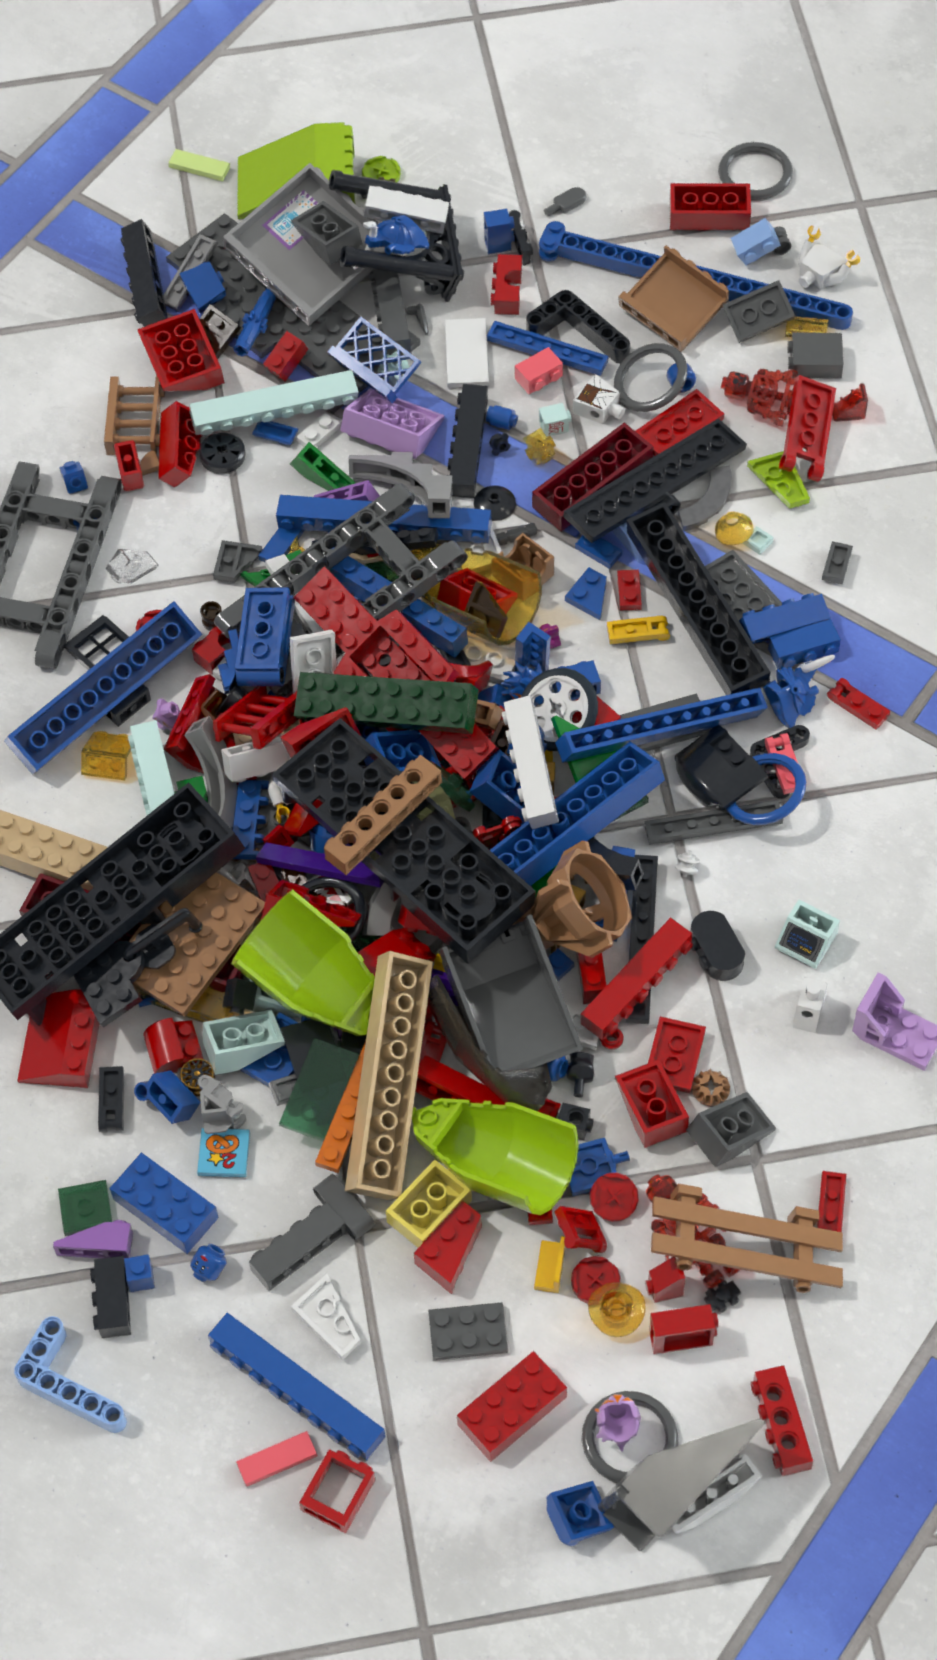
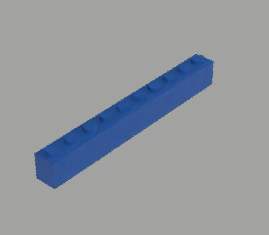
M280 495L276 511L278 528L282 527L287 530L295 528L305 531L314 530L329 533L373 501ZM413 504L408 512L388 526L392 532L437 528L438 540L480 544L489 543L492 518L491 510L451 507L450 518H428V510L425 505Z
M756 688L568 731L555 743L562 763L619 750L630 741L638 746L710 729L717 725L723 726L757 718L768 707L761 688Z

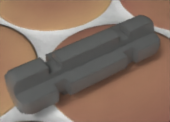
M530 523L526 527L520 526L507 530V533H498L496 538L499 546L508 544L507 541L510 543L515 542V539L522 533L529 537L537 534V527L535 523Z

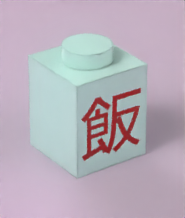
M563 403L539 408V423L544 437L569 431V423L572 421L569 410H565Z

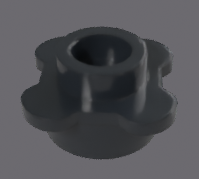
M497 433L491 437L489 444L493 448V455L497 456L500 452L509 450V435L507 433Z

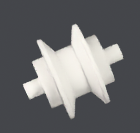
M688 850V853L677 856L681 863L676 864L675 868L683 874V877L697 873L698 869L694 867V864L699 863L700 860L692 854L691 850Z

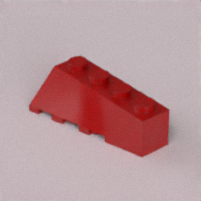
M175 401L161 412L158 479L173 487L178 486L191 476L197 458L195 455L201 444L199 442L203 436L195 434L190 408L178 401Z

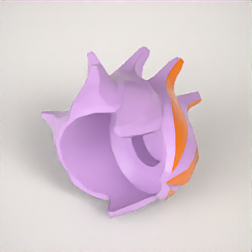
M615 1394L605 1400L599 1409L595 1408L597 1426L599 1427L596 1437L602 1438V1442L607 1440L614 1441L621 1452H623L625 1444L637 1435L641 1416L633 1400L621 1394Z

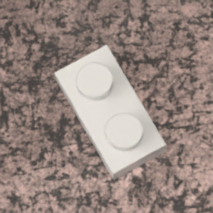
M325 412L296 436V439L303 447L310 442L318 448L336 433L341 426L337 420Z

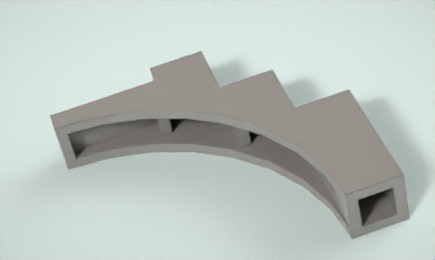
M392 452L391 455H349L350 478L378 480L394 485L401 483L408 491L424 502L428 510V518H450L452 475H433L432 464L413 463V452Z

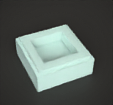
M756 526L743 539V544L760 555L773 542L774 537Z

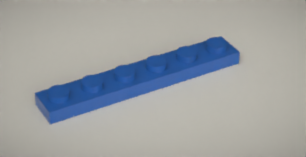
M494 321L487 334V341L531 355H535L549 347L564 365L599 376L602 375L608 363L609 356L498 321Z

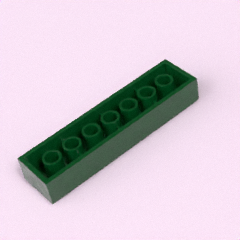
M300 672L294 716L303 722H307L346 707L356 726L473 734L479 689L471 683Z

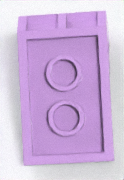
M878 972L857 1008L852 1031L860 1040L925 1071L937 1049V1025L903 1009L905 999L887 976Z

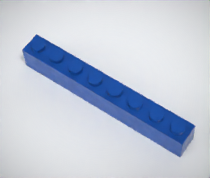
M347 556L329 569L352 595L364 602L379 589L392 583L350 556ZM420 599L415 600L400 611L430 643L454 658L468 644L467 628Z
M228 1312L208 1334L210 1347L214 1352L219 1355L225 1354L230 1358L229 1362L239 1370L241 1368L249 1372L248 1375L254 1382L265 1384L269 1387L268 1391L274 1397L285 1399L288 1402L287 1405L294 1412L305 1414L308 1417L307 1420L314 1427L319 1429L321 1426L328 1432L327 1435L334 1442L339 1443L341 1441L345 1444L348 1452L354 1457L359 1458L361 1456L367 1461L384 1440L385 1430L383 1427Z

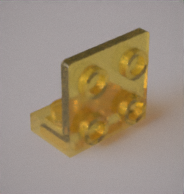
M105 731L93 732L81 751V775L125 781L127 778V757L131 752L128 740L129 735L108 734Z

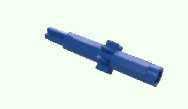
M268 288L259 297L250 314L246 313L242 319L244 322L242 325L243 330L234 346V352L239 356H246L260 332L265 333L268 327L266 325L268 319L266 318L276 300V295Z

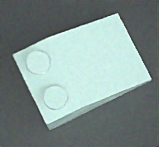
M272 1009L203 1022V1044L215 1075L238 1071L285 1045V1040Z

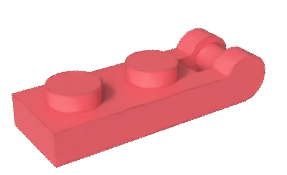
M787 733L780 734V737L765 738V746L768 753L786 755L797 762ZM782 746L783 750L777 751L776 747ZM773 764L784 795L793 793L795 790V778L792 772L782 765Z

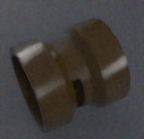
M208 601L200 608L202 625L208 631L217 627L214 624V620L222 612V608L217 602Z

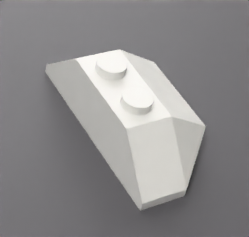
M739 1454L733 1458L672 1526L676 1534L695 1528L740 1499L762 1478V1475L749 1457L745 1454Z

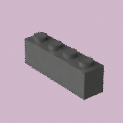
M327 1202L322 1206H316L311 1210L308 1217L302 1221H296L284 1235L276 1236L267 1248L255 1252L249 1261L251 1271L264 1287L271 1291L346 1233L345 1222Z

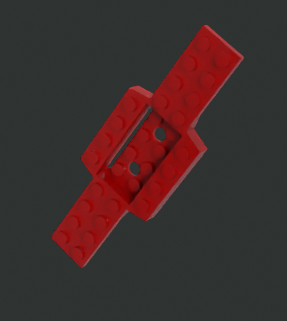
M325 566L293 597L324 631L332 630L335 632V643L345 652V655L333 672L334 674L368 676L358 665L363 664L374 677L431 681L390 639V635L433 681L454 682L459 675L453 666L402 613L396 609L377 621ZM389 655L391 657L390 664L386 667L381 666V657ZM475 723L473 734L418 730L466 781L499 749ZM386 728V730H387L388 732H390V731H405V730H408V729Z

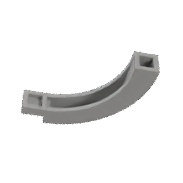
M207 716L192 723L184 736L193 747L201 763L207 784L208 804L232 829L237 801V784L225 775L221 749H225L227 746L224 740L216 741L213 720L210 716Z
M385 882L381 888L377 887L370 899L365 924L362 928V936H384L390 932L393 911L399 898L395 902L391 900L390 887Z

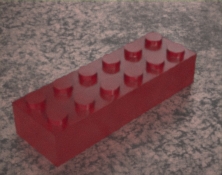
M624 422L532 491V508L562 532L571 525L563 517L566 509L653 458L654 446Z

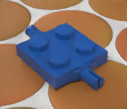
M605 1137L579 1144L576 1165L569 1182L572 1197L590 1192L592 1185L599 1177L607 1173H617L616 1164L630 1161L628 1151L613 1154L608 1148Z

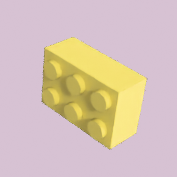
M434 1160L386 1210L387 1223L419 1248L462 1201L467 1204L472 1201V1190L438 1161Z

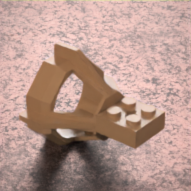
M583 840L563 852L558 865L547 880L548 885L538 891L534 906L514 924L523 922L526 916L532 915L545 950L557 944L583 955L594 957L613 946L612 941L621 937L632 915L624 883L605 859L599 854L592 853L589 843ZM575 873L584 878L598 897L599 904L584 909L580 907L570 883V879ZM604 919L603 928L594 923Z

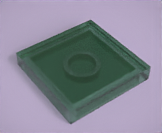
M106 1180L58 1189L65 1236L73 1235L104 1222H113Z

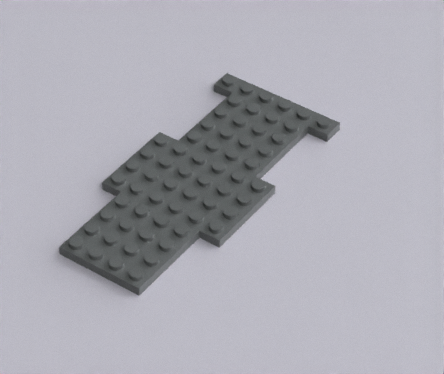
M224 213L166 256V259L171 266L179 270L199 234L217 241L218 246L208 262L211 263L215 272L219 271L224 279L222 285L226 291V297L212 306L242 327L244 315L246 313L250 314L267 287L223 247V236L238 224ZM276 296L273 307L266 318L268 319L266 323L268 327L265 333L260 332L250 350L262 359L275 348L285 332L288 331L302 340L309 350L301 359L299 365L311 375L320 377L348 371L336 362L327 351L332 345L334 347L338 345L361 316L338 300L308 326ZM363 324L359 328L358 336L368 334L367 326ZM242 327V328L239 330V332L236 334V336H235L236 339H238L240 333H241L242 330H243V327ZM408 330L411 351H413L420 345V339ZM381 337L372 338L373 347L381 346ZM368 339L358 341L359 349L369 348ZM354 342L347 343L343 350L346 352L354 351ZM383 350L373 352V361L383 358ZM369 353L359 354V362H369ZM380 364L374 365L375 374H379L378 369ZM354 375L359 394L368 385ZM337 405L327 410L334 414L344 405Z

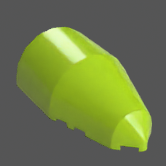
M291 890L258 923L237 951L231 964L285 1009L355 1036L367 1035L375 976L373 973H370L364 964V959L351 944L349 936L297 892Z
M439 1098L432 1101V1105L418 1110L416 1107L413 1108V1130L418 1143L470 1190L536 1215H542L551 1210L564 1194L577 1161L579 1144L575 1125L511 1102H506L505 1105L492 1104L491 1101H484L483 1104L470 1103L469 1100Z

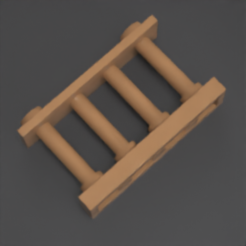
M110 376L104 435L106 455H115L114 444L130 440L135 441V444H150L151 451L154 450L157 453V446H160L158 430L161 397H165V391H163L157 376L155 378V387H124V385H120L119 376ZM124 395H154L153 403H122L120 397H124ZM122 412H152V419L121 420L119 414H122ZM121 428H151L150 436H119L117 430H121Z

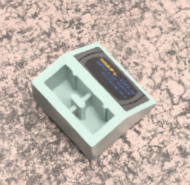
M798 900L786 919L775 948L816 969L838 934L840 920Z

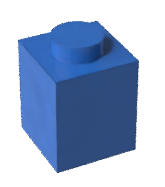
M149 1254L124 1258L126 1278L130 1292L154 1289L153 1267Z

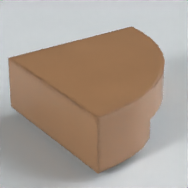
M154 450L148 452L140 462L142 476L159 471V460Z

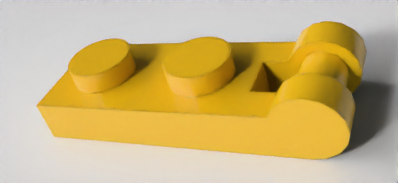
M653 616L608 621L609 643L618 644L654 639L660 641L668 640L670 632L666 628L668 625L667 617Z

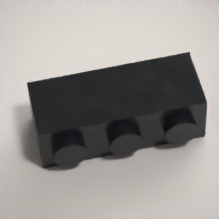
M124 1256L94 1259V1268L90 1269L92 1284L95 1283L96 1292H92L93 1307H97V1315H93L94 1330L99 1331L101 1338L131 1335L129 1293Z

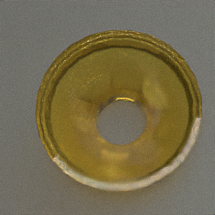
M735 511L728 512L722 516L715 525L717 540L726 545L741 544L747 541L754 532V526L750 517ZM730 519H738L736 523H727Z

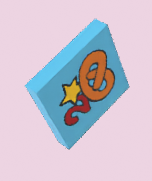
M202 1128L198 1176L246 1177L250 1130L228 1129L226 1132L206 1134L204 1128Z

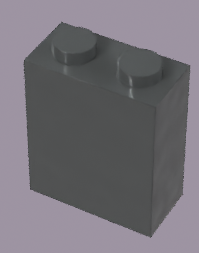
M792 333V340L788 341L787 353H791V357H788V369L792 370V378H796L798 375L807 378H842V333Z

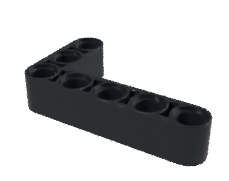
M570 290L559 291L526 316L527 331L545 335L565 320L615 363L621 364L630 354L629 339Z

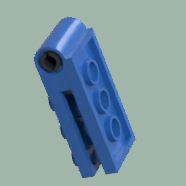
M289 588L245 589L235 664L238 686L284 685L295 605L294 596L290 595L291 591Z

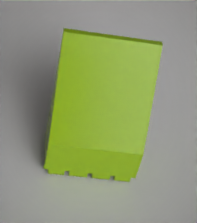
M344 122L315 123L239 156L238 219L246 218L309 163L314 167H318L328 180L332 170L353 175V158H355L353 127L345 125ZM341 191L343 194H348L355 204V193Z

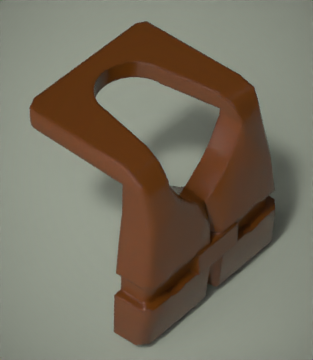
M216 689L202 704L201 711L205 717L210 716L214 721L218 717L216 713L227 695ZM220 697L219 701L213 707L211 712H209L206 708L215 699ZM230 733L227 737L234 740L233 733Z

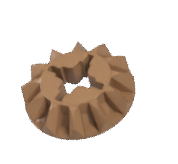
M711 1069L705 1072L701 1071L698 1076L694 1077L692 1085L694 1097L700 1103L708 1106L723 1103L730 1093L728 1077L722 1075L721 1071L716 1072ZM710 1080H712L714 1086H718L714 1088L712 1095L709 1088L705 1087L708 1086Z

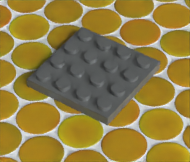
M734 550L705 566L738 621L745 612L755 610V613L768 605L774 604L775 607L782 605V602Z

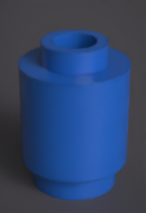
M489 406L486 413V422L490 423L491 426L511 430L518 421V415H516L515 410L502 406Z

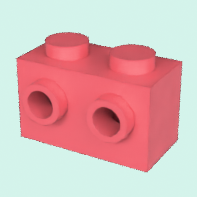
M549 347L515 365V380L528 394L541 390L547 384L555 382L563 376V362Z

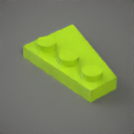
M784 451L747 461V467L789 509L810 502V497L795 466L791 472L779 469V462Z

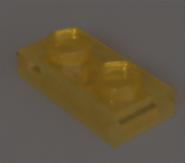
M795 316V319L788 321L786 324L785 337H792V333H827L828 320Z

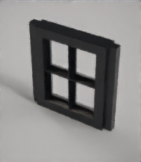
M102 615L63 646L68 653L89 670L95 665L88 659L100 649L108 655L110 651L104 647L115 637L124 642L129 636L109 618ZM104 628H107L112 635L99 643L94 636ZM91 640L97 646L86 655L82 654L78 648Z

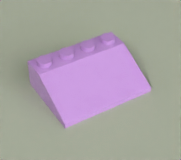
M370 388L344 409L340 431L347 433L350 437L366 440L369 444L382 446L388 451L413 452V458L416 459L426 449L444 420L445 415L399 398L392 404Z

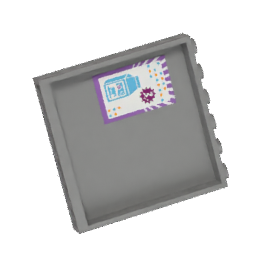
M311 163L223 236V247L308 326L372 272L373 269L358 267L354 270V266H351V268L341 267L340 260L332 265L328 264L316 254L292 225L291 220L324 201L358 225L363 246L358 249L365 250L367 245L365 243L366 235H369L370 229L363 227V223L374 221L377 225L379 224L374 219L365 218V210L355 205L348 194L330 190L329 180L318 167H314ZM385 247L373 249L376 252L386 253Z

